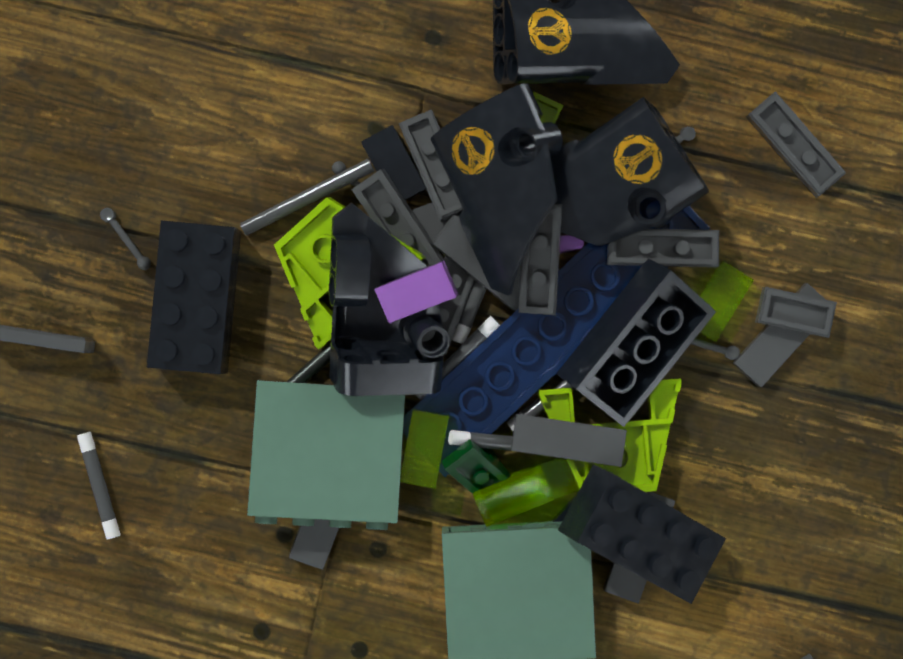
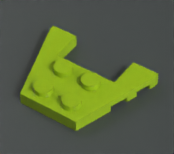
M326 197L274 244L290 286L296 292L301 305V313L304 320L309 324L314 336L312 340L318 350L331 341L333 312L322 300L329 293L332 217L346 207L331 197ZM394 237L421 261L426 258L421 252Z
M681 378L661 380L649 395V419L629 421L625 427L618 422L589 424L627 430L622 467L566 459L579 490L594 464L644 492L657 491L667 448L666 443L670 425L673 423L676 399L681 388ZM572 388L538 390V396L549 419L575 422Z

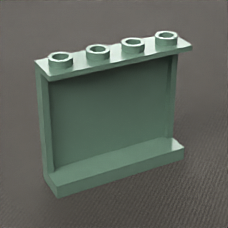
M257 380L247 516H255V523L277 524V517L292 518V525L314 526L315 519L329 520V527L351 528L352 521L366 522V529L388 530V523L398 522L405 395L348 396L338 393L334 385Z
M562 521L442 527L448 659L596 658L591 550L559 532L558 529Z

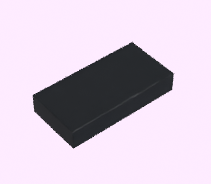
M393 125L361 141L376 171L380 169L386 170L405 201L427 190Z

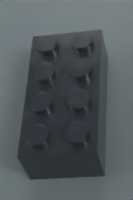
M161 220L147 368L228 374L241 231L239 229L227 226Z
M648 258L556 374L625 427L717 311L670 269Z
M594 464L558 529L559 532L690 604H692L726 540L725 537Z

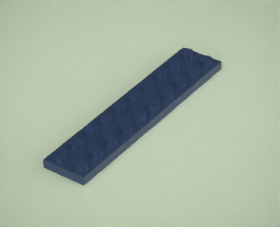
M653 201L647 206L646 215L648 219H653L660 213L661 205L659 201ZM688 206L674 215L666 226L661 228L650 227L648 229L709 230L710 227ZM588 242L559 270L556 315L519 313L518 308L442 380L440 392L427 394L404 416L403 433L444 477L449 475L444 469L442 460L460 447L449 444L448 436L450 430L492 434L560 370L642 266L607 265V244L600 247Z

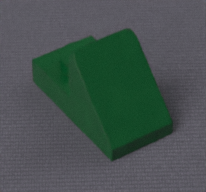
M471 439L442 460L444 469L489 509L518 488L516 482L494 451L488 448H480Z

